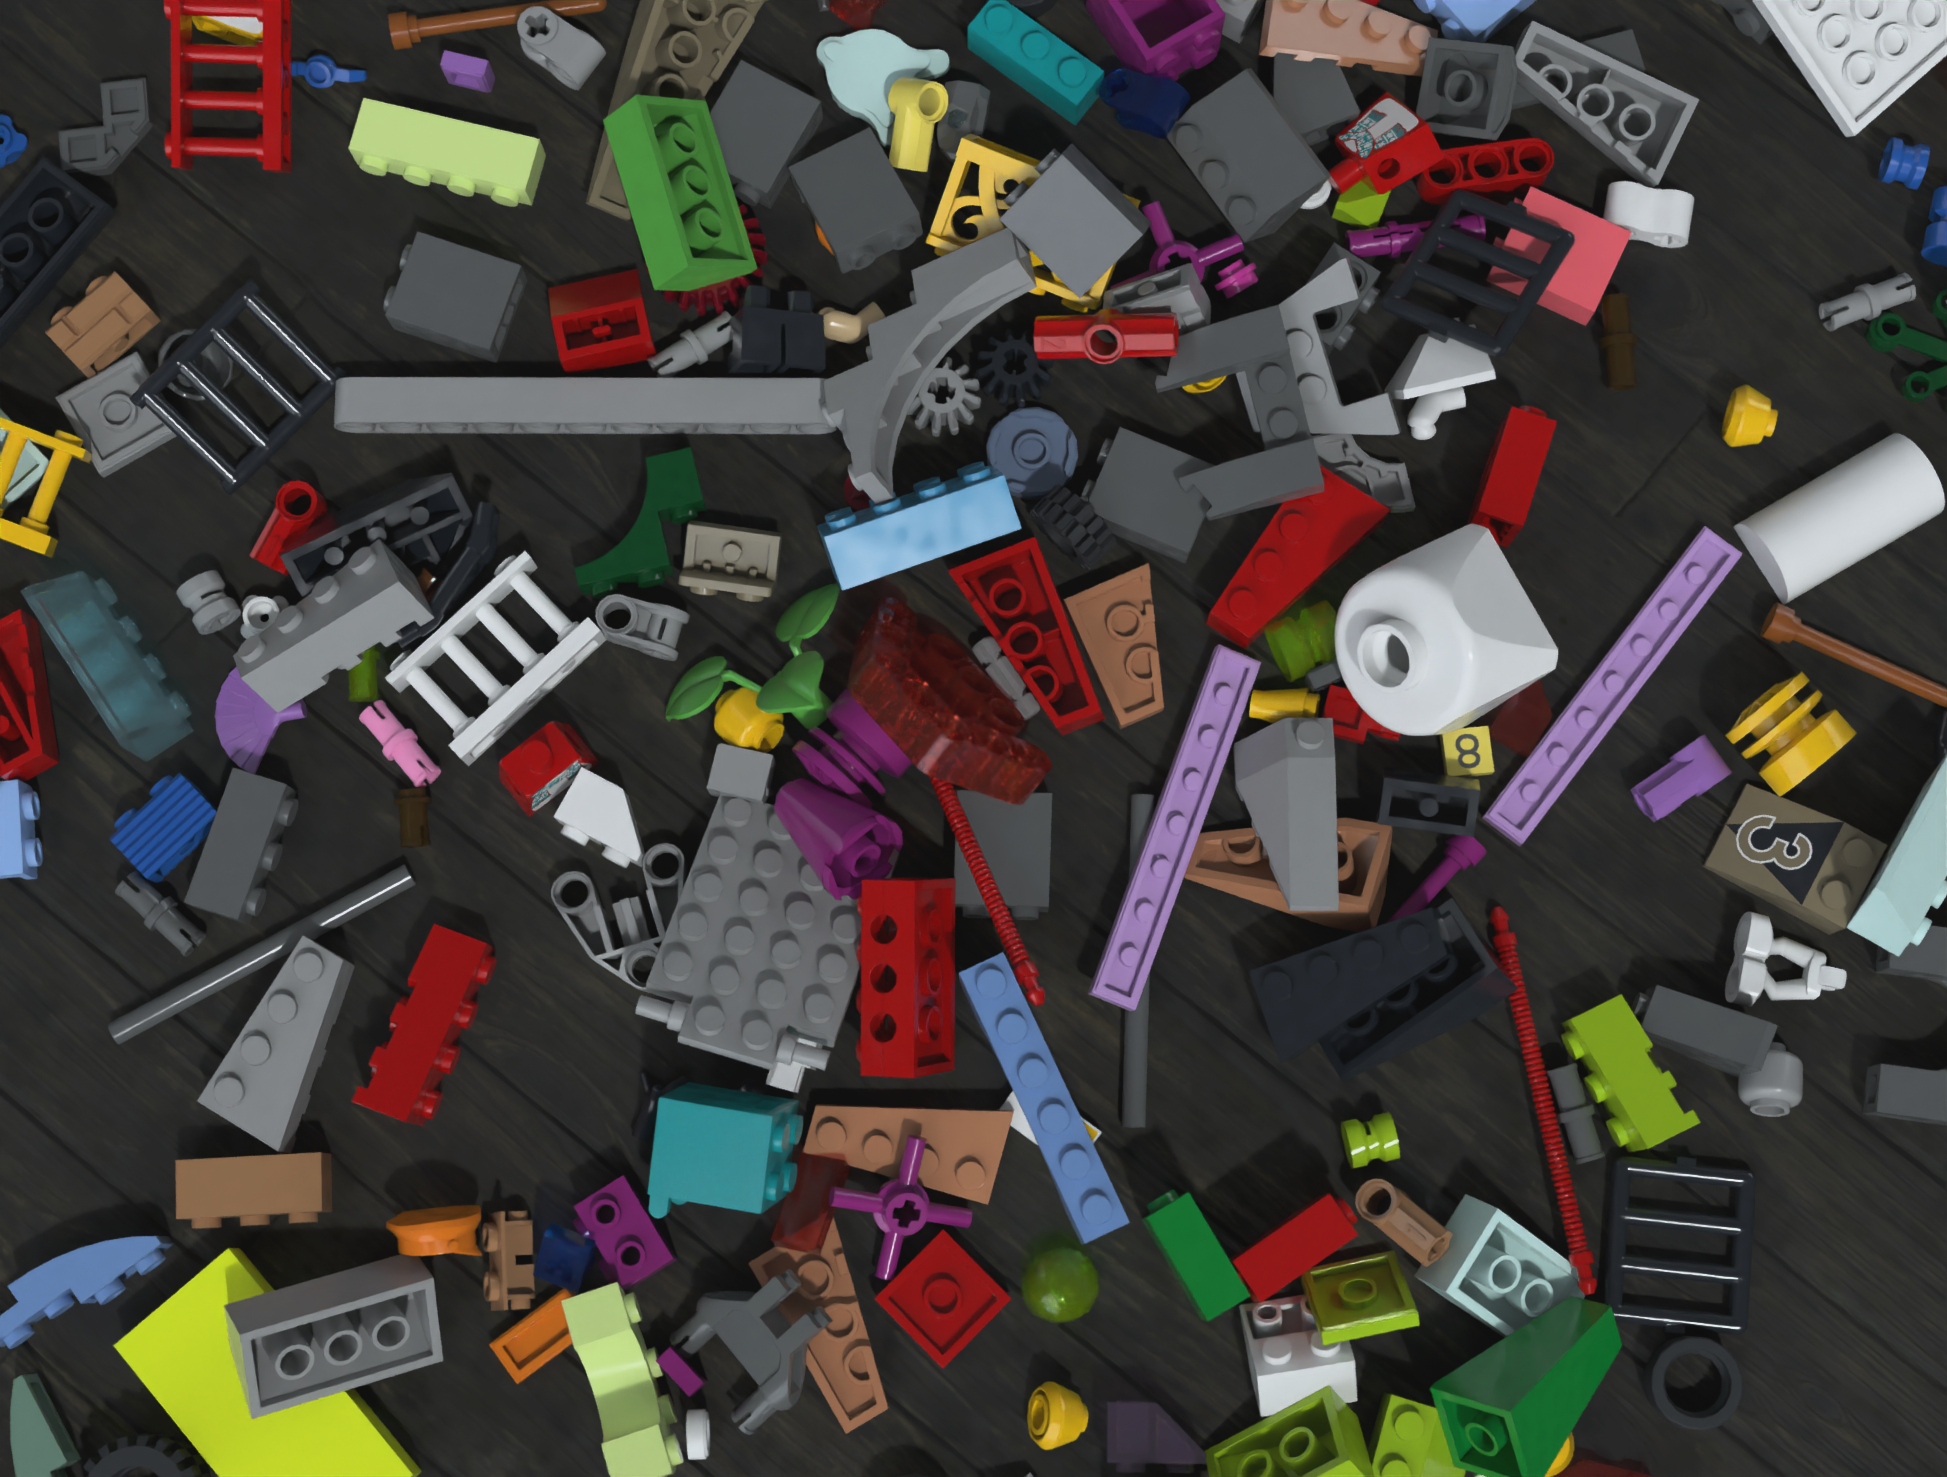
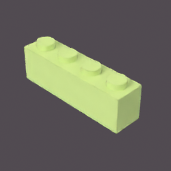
M363 98L349 145V150L356 163L362 170L370 174L385 176L386 172L403 175L405 180L420 186H429L430 182L446 185L450 191L462 196H473L474 192L489 195L493 201L510 207H516L518 203L532 206L546 158L545 151L538 138Z

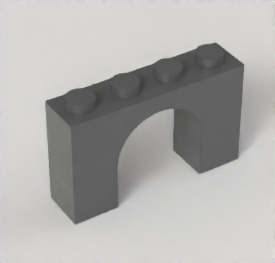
M1930 926L1920 944L1917 946L1910 942L1899 957L1878 946L1875 973L1930 980L1947 989V928ZM1888 1064L1868 1066L1863 1114L1947 1126V1066L1937 1071Z

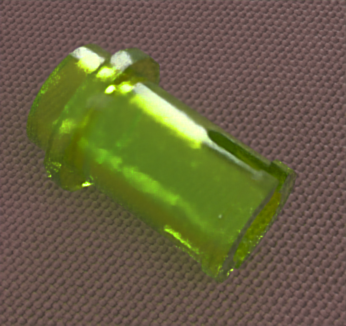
M375 645L365 650L362 655L363 662L348 670L350 702H355L357 699L358 702L379 700L376 659L380 658V652L375 651Z

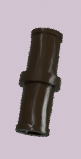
M1629 294L1606 295L1601 297L1600 300L1604 337L1600 339V349L1606 353L1608 390L1611 391L1629 390L1638 386L1633 349L1638 345L1637 335L1632 334Z

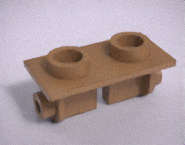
M505 1211L488 1213V1223L483 1224L482 1246L485 1252H489L490 1272H485L483 1291L485 1300L491 1301V1311L508 1310V1300H511V1310L531 1309L530 1299L535 1298L534 1264L516 1265V1255L533 1254V1220H528L527 1211L508 1212V1221H505Z

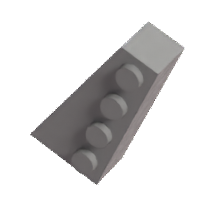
M378 539L369 547H363L356 551L350 558L349 563L333 576L321 579L314 586L312 593L297 605L285 608L277 616L275 622L262 633L246 639L233 657L241 679L279 713L327 684L329 672L336 668L350 670L363 662L362 655L368 648L378 642L388 647L402 638V633L399 631L401 628L413 621L422 626L434 619V616L415 575Z

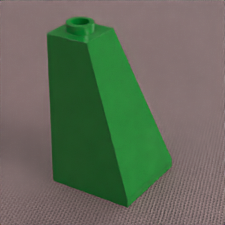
M1570 1296L1444 1376L1430 1387L1455 1467L1486 1477H1545L1622 1347L1612 1306Z

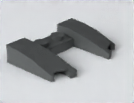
M1279 305L1233 317L1179 336L1177 356H1171L1167 376L1157 375L1155 386L1157 393L1245 371L1265 451L1179 478L1180 487L1186 494L1196 487L1212 505L1205 513L1209 521L1324 492V480L1314 441L1310 434Z

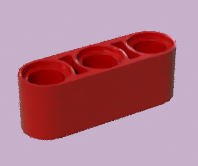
M1525 138L1441 150L1445 157L1444 159L1419 173L1416 189L1419 196L1425 202L1434 205L1444 204L1450 193L1455 189H1464L1484 198L1528 193L1531 186L1538 189L1543 185L1554 163V153L1549 144L1539 138ZM1530 159L1539 166L1540 170L1536 172L1527 171L1521 166L1520 160ZM1478 165L1490 167L1495 176L1484 178L1476 172L1474 167ZM1434 171L1443 172L1449 177L1450 183L1438 184L1431 179L1429 173Z

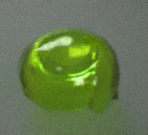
M1058 1248L1036 1256L1029 1263L1022 1278L1023 1299L1034 1315L1050 1323L1059 1324L1076 1320L1091 1310L1100 1293L1099 1273L1090 1258L1080 1251H1074L1072 1248Z

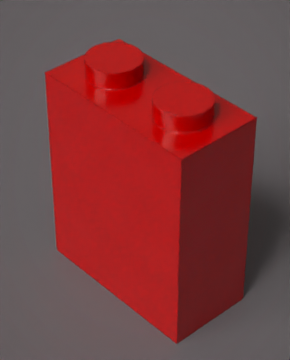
M1512 406L1498 428L1466 524L1473 523L1488 528L1497 544L1506 548L1509 547L1524 526L1557 421L1546 418L1547 414L1544 411L1531 406H1521L1520 408Z
M1330 1193L1320 1195L1230 1257L1229 1260L1249 1292L1251 1301L1262 1303L1356 1237L1358 1234L1352 1225L1358 1220L1342 1197L1333 1199Z

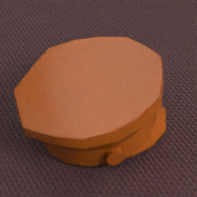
M479 1205L403 1211L386 1222V1228L397 1237L398 1252L408 1256H428L447 1253L482 1255L481 1250L476 1245L475 1232L481 1220V1208Z

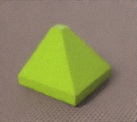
M1360 181L1339 196L1332 218L1363 230L1377 228L1391 191L1377 195Z

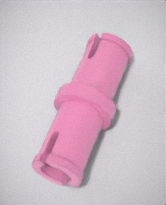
M383 700L374 702L376 711L369 705L361 713L359 720L362 724L366 725L381 743L384 756L389 761L395 760L416 788H425V779L431 784L440 775L441 769L433 763L418 745V736L412 729H405L387 708Z

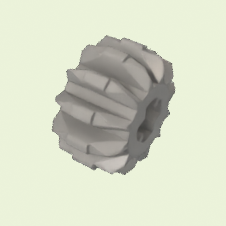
M946 357L943 360V368L936 369L935 367L929 374L907 415H917L915 419L916 428L920 430L931 422L932 435L937 437L941 433L942 425H948L949 432L952 435H956L959 433L957 420L968 425L973 423L974 416L970 410L978 409L981 406V398L974 394L979 390V381L972 378L966 379L969 374V367L966 364L952 371V359ZM939 390L948 391L945 404L936 403L935 396L938 397Z

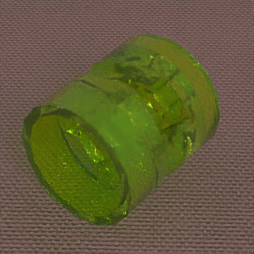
M1326 600L1301 610L1299 620L1297 621L1288 616L1266 626L1264 629L1271 653L1282 674L1289 682L1306 676L1309 671L1315 669L1316 662L1318 661L1326 664L1336 659L1334 632L1337 614Z

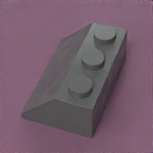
M1251 68L1245 69L1192 105L1165 134L1244 243L1275 233L1331 177L1330 173Z

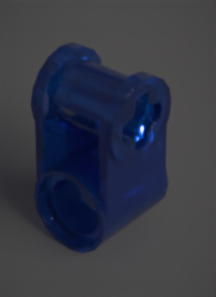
M1118 69L1111 72L1104 78L1099 87L1100 98L1105 104L1115 109L1116 119L1123 128L1144 132L1159 139L1167 138L1190 101L1189 93L1177 82L1166 77H1154L1129 69Z

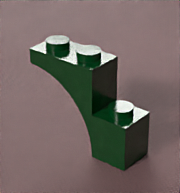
M691 447L645 458L647 465V490L643 507L634 526L626 537L607 554L588 564L574 568L578 586L584 596L592 594V598L601 599L618 594L620 587L637 584L639 588L653 587L664 583L666 576L675 575L663 522L671 520L672 524L689 523L690 520H696L698 513L707 512L698 469Z

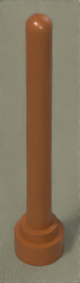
M548 0L418 19L417 15L408 16L407 11L388 14V21L394 50L413 48V43L421 42V37L517 24L521 13L533 6H542L558 17L601 12L606 8L607 1Z
M1778 602L1770 609L1761 629V637L1780 644L1782 641L1791 643L1794 640L1947 708V687L1802 624L1801 618L1795 616V610Z

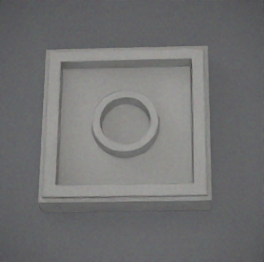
M137 352L56 397L78 438L84 440L82 445L85 450L92 454L91 460L103 478L176 437L146 406L141 409L139 406H135L129 399L151 375L142 357Z

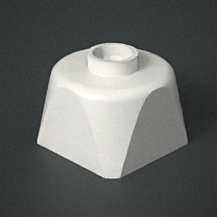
M1473 523L1379 567L1356 582L1344 596L1335 622L1334 643L1336 659L1343 680L1358 705L1376 722L1394 732L1411 736L1439 735L1464 728L1556 669L1558 659L1557 646L1490 530Z

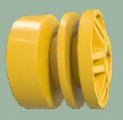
M1800 672L1795 677L1776 683L1740 713L1741 715L1733 728L1725 735L1732 744H1735L1749 732L1754 735L1756 740L1741 753L1745 759L1758 754L1764 749L1770 753L1771 757L1762 766L1759 774L1779 797L1815 771L1856 734V731L1836 709L1825 713L1817 719L1810 714V711L1823 696L1819 690L1810 694L1802 702L1794 696L1810 681L1803 672Z

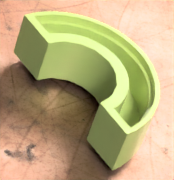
M615 1282L562 1300L561 1303L574 1349L584 1365L596 1400L603 1431V1443H601L610 1477H665L676 1472V1465L683 1463V1456L675 1434H671L670 1424L677 1422V1416L670 1395H661L657 1377L663 1376L664 1371L656 1362L659 1358L657 1349L655 1347L647 1349L638 1325V1322L642 1321V1314L634 1292L625 1295L620 1284Z

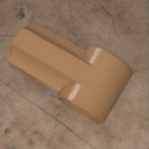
M1383 1179L1366 1181L1359 1188L1355 1201L1359 1214L1376 1225L1425 1267H1428L1436 1260H1440L1450 1247L1449 1243L1453 1234L1399 1188ZM1390 1195L1391 1205L1384 1214L1378 1215L1377 1209L1380 1200Z

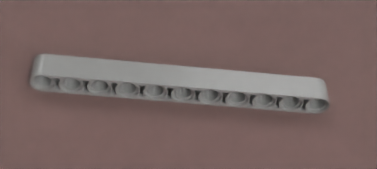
M344 377L336 380L334 428L349 433L827 434L837 430V427L832 428L828 424L822 411V402L826 401L823 381L827 380L822 378Z

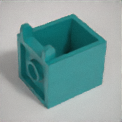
M691 1082L659 1097L647 1193L650 1195V1214L655 1218L664 1217L670 1211L671 1201L676 1205H682L689 1201L762 1214L787 1196L788 1192H792L797 1177V1164L791 1161L793 1144L799 1143L803 1129L802 1115H797L799 1100Z

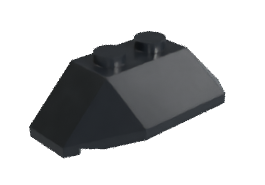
M452 473L404 480L319 520L280 552V557L302 597H307L312 593L314 586L321 579L333 576L347 565L356 551L363 547H369L378 539L407 566L415 577L420 574L423 567L429 569L432 575L436 574L439 576L450 570L473 514Z

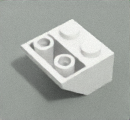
M1306 1295L1239 1305L1251 1379L1261 1417L1273 1415L1328 1385L1345 1403L1357 1401L1355 1359L1350 1341L1347 1340L1323 1346Z

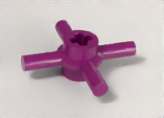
M1153 202L1142 208L1145 217L1152 222L1150 229L1158 246V249L1151 258L1149 270L1110 286V289L1165 272V269L1171 263L1169 260L1171 258H1175L1178 264L1192 263L1201 283L1205 266L1243 251V243L1238 233L1200 249H1197L1188 242L1175 240L1160 202Z
M908 1135L898 1178L885 1182L876 1193L833 1186L829 1194L830 1206L871 1212L876 1224L885 1232L875 1272L876 1277L885 1280L894 1279L904 1236L918 1232L926 1221L969 1228L972 1221L971 1209L929 1202L926 1191L917 1183L927 1141L926 1138L918 1135ZM905 1200L908 1202L907 1207H903ZM894 1208H898L897 1214L893 1212Z

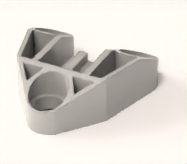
M669 843L657 844L651 847L642 861L648 888L646 894L659 934L658 937L651 938L639 896L630 899L625 898L619 900L620 902L612 904L624 945L623 948L617 949L606 910L602 908L597 888L588 876L578 871L566 872L555 880L551 888V898L589 957L637 990L646 992V983L636 980L633 971L634 965L642 957L650 956L656 959L688 877L687 860L678 847ZM662 853H671L679 861L678 871L670 878L662 879L657 877L652 868L654 859ZM571 881H581L588 888L587 899L583 904L576 907L566 905L562 899L563 888Z

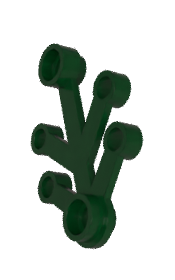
M1946 289L1934 298L1931 307L1934 315L1942 320L1947 330V310L1941 305V299H1947ZM1883 312L1879 317L1874 318L1866 328V341L1872 349L1878 352H1891L1898 346L1947 364V342L1906 327L1903 318L1896 313ZM1890 323L1896 329V335H1887L1882 329V324ZM1947 365L1929 373L1917 371L1910 374L1901 386L1903 396L1910 402L1918 403L1926 399L1933 391L1947 386ZM1911 381L1921 382L1924 386V393L1918 394L1914 392L1911 388ZM1946 399V401H1945V409H1946V412H1947V399Z

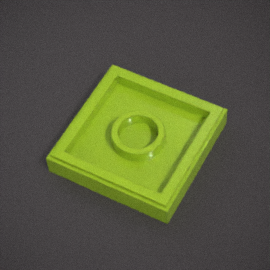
M1394 1251L1312 1267L1300 1275L1301 1283L1323 1346L1420 1325L1418 1310Z

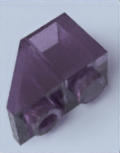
M1105 1401V1460L1107 1463H1116V1472L1140 1473L1145 1472V1463H1165V1472L1194 1473L1195 1464H1206V1453L1155 1401Z

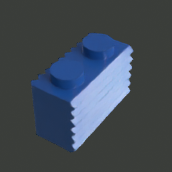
M180 772L174 778L168 775L158 781L149 793L153 798L139 811L137 808H132L125 812L114 825L117 831L109 838L144 877L155 883L161 882L186 856L190 855L192 850L204 842L209 835L218 810L207 796L188 777Z

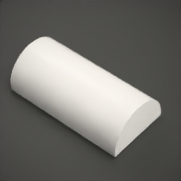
M1894 433L1741 521L1733 528L1782 604L1785 605L1939 515L1944 509L1945 497L1939 477L1925 454L1909 438L1902 434Z

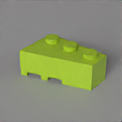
M1622 994L1561 1023L1566 1031L1561 1034L1565 1048L1574 1060L1580 1058L1588 1076L1584 1077L1585 1086L1592 1099L1596 1103L1602 1102L1611 1118L1606 1121L1607 1128L1619 1147L1625 1145L1628 1152L1649 1149L1701 1123L1694 1110L1683 1113L1671 1091V1088L1677 1085L1676 1081L1669 1071L1662 1074L1650 1051L1653 1044Z

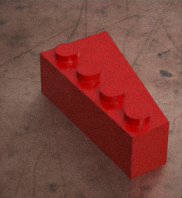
M1320 465L1324 480V492L1282 503L1210 611L1206 625L1246 649L1288 611L1297 600L1318 584L1329 571L1350 555L1370 534L1372 535L1382 526L1391 510Z
M1036 537L948 570L1062 736L1106 719L1049 566Z
M433 924L408 978V986L414 988L410 997L404 995L396 1004L389 1019V1030L393 1032L390 1042L384 1041L381 1047H376L369 1062V1066L372 1067L371 1077H373L368 1089L358 1085L351 1102L422 1127L426 1119H434L443 1098V1093L438 1091L445 1073L452 1074L461 1053V1048L456 1046L463 1028L469 1030L475 1020L479 1003L475 1002L474 999L480 984L487 985L493 975L497 959L492 957L495 948L482 941Z

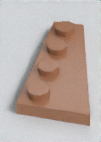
M1266 0L1259 55L1274 57L1279 52L1293 54L1294 60L1311 62L1315 57L1335 60V65L1352 67L1355 63L1371 65L1375 71L1422 77L1429 37L1437 38L1438 30L1359 0Z
M817 1104L803 1152L897 1179L908 1135H918L926 1138L927 1141L917 1183L920 1186L988 1205L1014 1110Z
M833 1213L748 1264L762 1288L778 1274L782 1275L788 1269H791L803 1283L777 1307L791 1326L809 1311L812 1312L820 1305L833 1320L807 1344L806 1365L847 1434L887 1410L889 1406Z

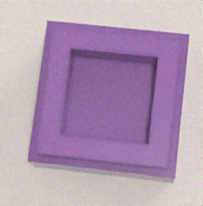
M444 50L440 66L449 84L486 93L492 91L495 76L488 60Z

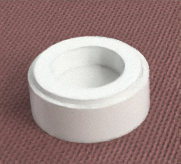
M706 1409L687 1410L686 1442L689 1460L707 1459V1456L710 1454V1422Z

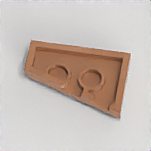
M1149 563L1068 597L1063 601L1120 729L1157 714L1164 709Z

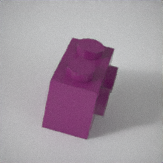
M623 1175L573 1206L579 1215L578 1218L573 1220V1223L587 1245L595 1242L604 1258L598 1262V1265L609 1284L618 1282L623 1290H630L678 1259L629 1176Z

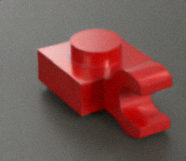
M1330 685L1322 718H1333L1334 737L1364 744L1368 731L1388 740H1399L1401 733L1394 732L1372 719L1358 705L1348 689Z

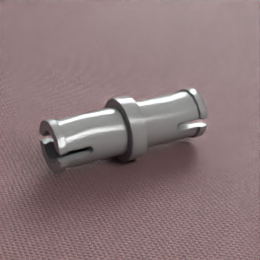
M1904 272L1875 285L1865 283L1855 287L1854 293L1820 304V319L1831 316V320L1824 322L1823 326L1828 331H1834L1838 327L1862 318L1867 321L1879 317L1883 310L1904 302L1913 301L1916 298L1915 285L1903 288V284L1911 282L1912 278Z
M723 311L719 316L692 332L690 329L680 334L681 339L655 356L649 357L648 363L653 372L658 370L659 374L656 377L672 378L694 363L701 365L708 360V354L733 339V329L730 326L732 318L727 311Z

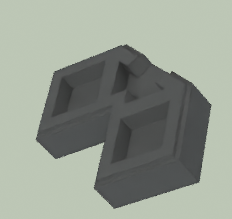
M146 78L100 83L104 126L59 131L61 170L73 179L108 175L116 170L153 127L150 84Z

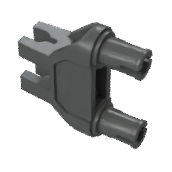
M791 1269L786 1270L782 1275L778 1274L773 1277L758 1292L715 1291L705 1293L697 1301L696 1313L670 1335V1342L673 1347L677 1346L681 1341L685 1342L690 1338L677 1350L681 1356L690 1359L717 1333L756 1381L758 1388L731 1411V1418L734 1423H737L740 1419L747 1417L751 1413V1416L738 1427L748 1435L756 1432L757 1428L777 1410H790L797 1403L804 1383L807 1344L833 1321L821 1305L812 1312L809 1311L792 1326L777 1307L803 1284Z

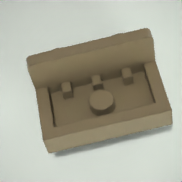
M690 520L687 526L684 566L679 575V585L690 586L692 593L700 595H716L718 590L736 593V598L751 602L763 601L764 597H771L777 587L782 533Z

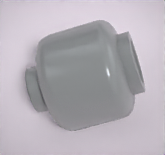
M1771 1043L1761 1071L1751 1074H1739L1738 1096L1744 1104L1750 1106V1111L1756 1115L1767 1117L1787 1115L1790 1112V1108L1797 1106L1802 1099V1061L1797 1055L1786 1051V1046L1781 1043Z

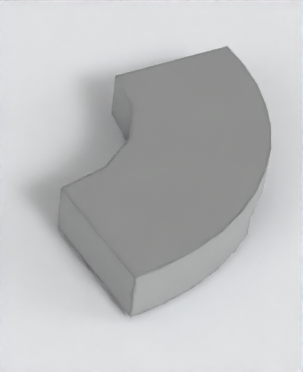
M1321 434L1311 436L1321 466L1391 510L1390 513L1414 511L1415 502L1405 463H1385L1368 456L1356 444L1352 434Z

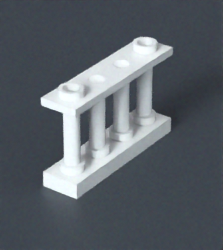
M526 551L518 557L512 555L505 559L494 572L496 577L414 652L407 650L398 656L390 666L392 672L385 677L399 693L411 684L454 730L452 736L455 738L448 746L468 766L606 641L601 630L589 617L581 624L578 621L572 623L528 577L538 567ZM514 589L559 635L557 638L559 644L546 656L543 653L537 654L494 609ZM479 621L486 626L524 667L522 672L525 675L512 687L509 685L502 686L459 640ZM444 653L489 698L487 704L490 707L477 719L474 717L468 718L425 673V670Z

